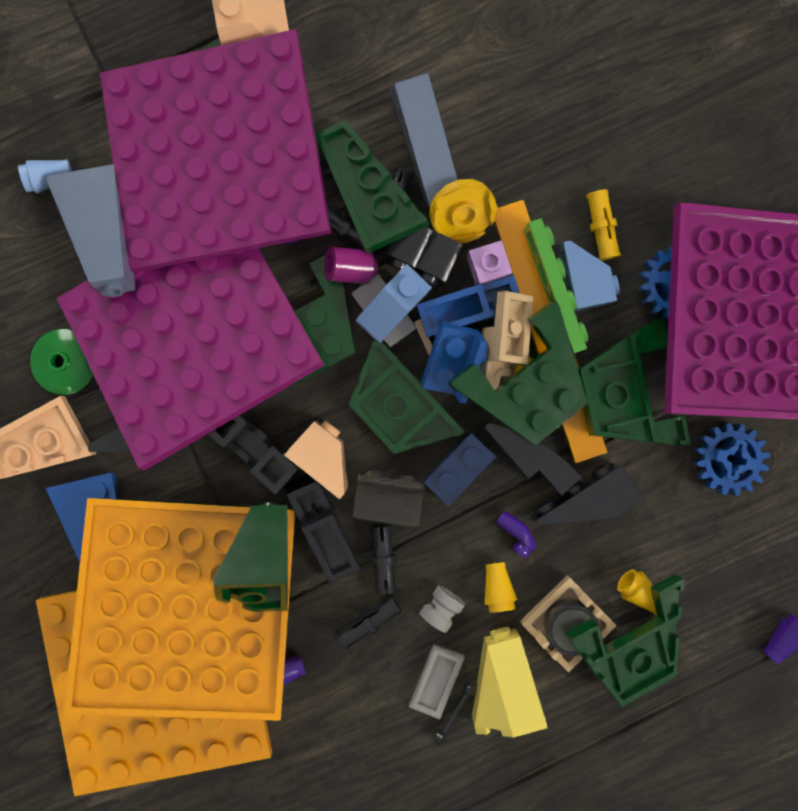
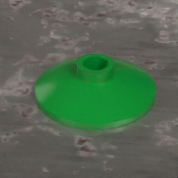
M57 329L43 335L34 345L30 357V367L35 380L45 390L59 395L74 394L83 390L94 378L72 330ZM61 355L64 363L58 368L55 365V358Z

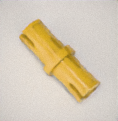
M608 190L591 192L586 197L592 218L590 230L595 233L599 260L604 261L621 256L615 227L618 225L616 218L612 217Z

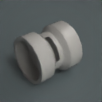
M438 585L433 592L432 602L425 604L419 614L433 627L447 633L452 625L451 618L462 611L465 603L454 593Z

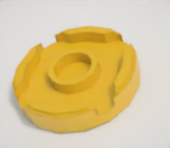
M460 179L447 184L436 193L430 204L429 218L435 232L443 234L459 243H468L485 234V229L489 224L492 226L496 219L497 204L491 190L484 183L474 179Z

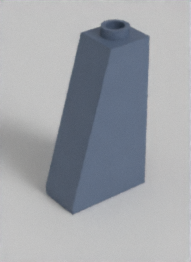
M426 73L395 83L389 90L425 204L430 208L436 193L447 184L458 179L429 74Z
M114 164L48 175L47 183L89 283L102 296L118 297L123 295L124 292L136 290L134 272L129 268Z

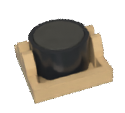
M568 575L520 621L535 637L541 647L546 649L551 657L558 661L567 672H570L582 660V657L568 641L565 632L592 619L599 625L602 639H604L616 627L613 621Z

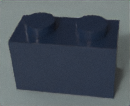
M468 432L426 475L423 481L443 502L450 506L496 456L472 433Z

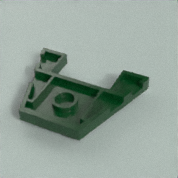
M325 255L309 263L325 295L295 311L325 365L295 382V384H299L355 354L343 282L326 280L324 274Z
M556 300L550 301L527 319L546 346V350L497 389H493L475 363L468 365L447 382L454 390L462 393L471 402L483 408L497 418L499 422L533 445L540 443L588 403L560 306Z
M664 318L650 321L578 367L588 402L583 407L589 436L679 446L691 445L685 415L658 421L653 420L639 357L640 353L667 348L668 336Z
M676 574L650 587L657 617L612 640L608 644L604 645L599 625L592 619L565 632L568 641L614 701L621 707L628 705L677 676L680 637L676 635L677 621L682 618L683 606L678 604L679 591H684L685 582L683 578Z

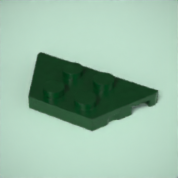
M374 339L349 405L393 454L450 437H456L464 433L463 429L426 389H423L420 382L383 342L379 344Z

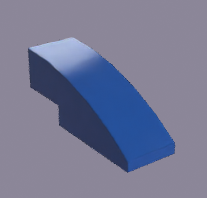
M512 275L484 285L479 284L417 304L426 336L436 335L440 322L466 327L495 318L497 292L509 291L520 294L515 276Z

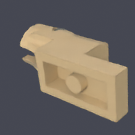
M509 291L497 292L494 327L482 328L481 334L487 341L488 354L485 362L480 363L479 369L494 390L515 374V365H528L531 324L527 319L532 316L534 296Z

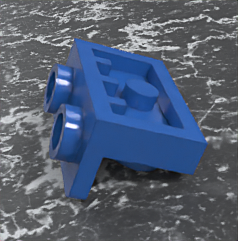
M440 322L421 380L423 389L453 394L459 403H467L468 398L450 387L447 382L471 363H475L479 367L480 363L485 362L488 354V344L479 330Z

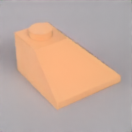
M212 0L221 45L289 30L284 0Z
M327 420L322 424L314 421L286 452L285 456L340 499L348 488L343 441L338 437L341 432Z

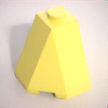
M501 627L491 631V635L484 637L472 711L476 734L487 735L490 733V729H497L502 732L503 737H517L548 728L523 644L516 628L510 630L509 627Z

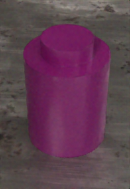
M329 247L324 259V274L327 281L368 284L376 276L378 270L377 259L373 257L372 252L367 254L366 250Z

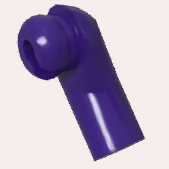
M504 511L496 524L518 539L517 543L513 546V551L521 557L527 558L531 550H535L536 542L526 524L508 511Z

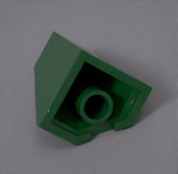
M269 502L251 507L214 577L213 586L216 600L224 603L231 602V598L243 603L242 609L251 612L288 611L287 505Z

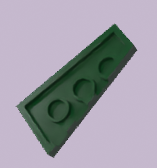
M346 120L315 133L367 254L430 226L427 218L415 207L409 196L392 179L390 173L378 162L371 153V150Z

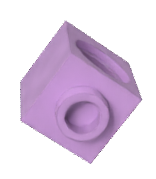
M502 240L470 250L466 256L475 286L500 280L512 274Z

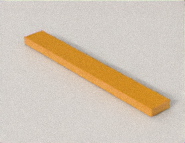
M520 200L497 208L494 225L499 240H502L512 270L511 276H515L520 294L534 296L533 315L549 302L523 231L525 226L531 221L524 200ZM531 326L530 333L539 355L546 350V346ZM574 353L575 361H576L577 368H578L579 365H578V362H577V359H576V356H575V353ZM583 408L561 425L574 463L607 453L602 437L589 436Z

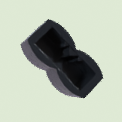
M426 227L388 244L384 254L386 258L390 259L388 265L400 271L408 264L414 271L420 274L419 276L425 282L436 287L438 283L446 284L463 245Z

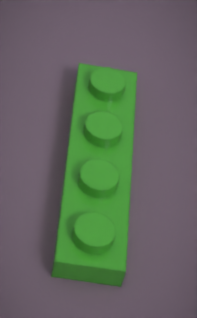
M542 218L531 221L525 226L523 231L548 302L556 300L560 306L573 354L587 349L585 342L588 341V334L584 324L577 321L574 312L577 309L574 294L571 290L567 291L563 278L566 277V272L561 259L555 258L552 249L554 245L553 233L549 226H544Z

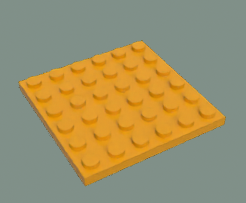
M87 498L63 714L281 721L288 611L251 612L242 609L243 603L231 598L229 603L216 600L213 586L214 577L251 507ZM287 509L289 607L295 511Z
M77 591L41 597L36 600L74 796L271 758L272 748L266 720L63 714Z

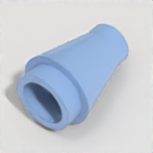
M68 159L26 160V164L18 166L20 178L26 192L35 191L36 194L49 189L47 183L48 175L72 171Z

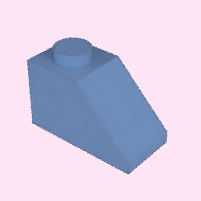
M572 241L563 242L558 247V253L566 272V277H564L567 291L571 290L576 299L577 309L574 311L608 305L617 301L616 295L619 294L620 287L617 276L612 275L611 267Z
M406 264L358 316L355 322L380 344L432 287Z

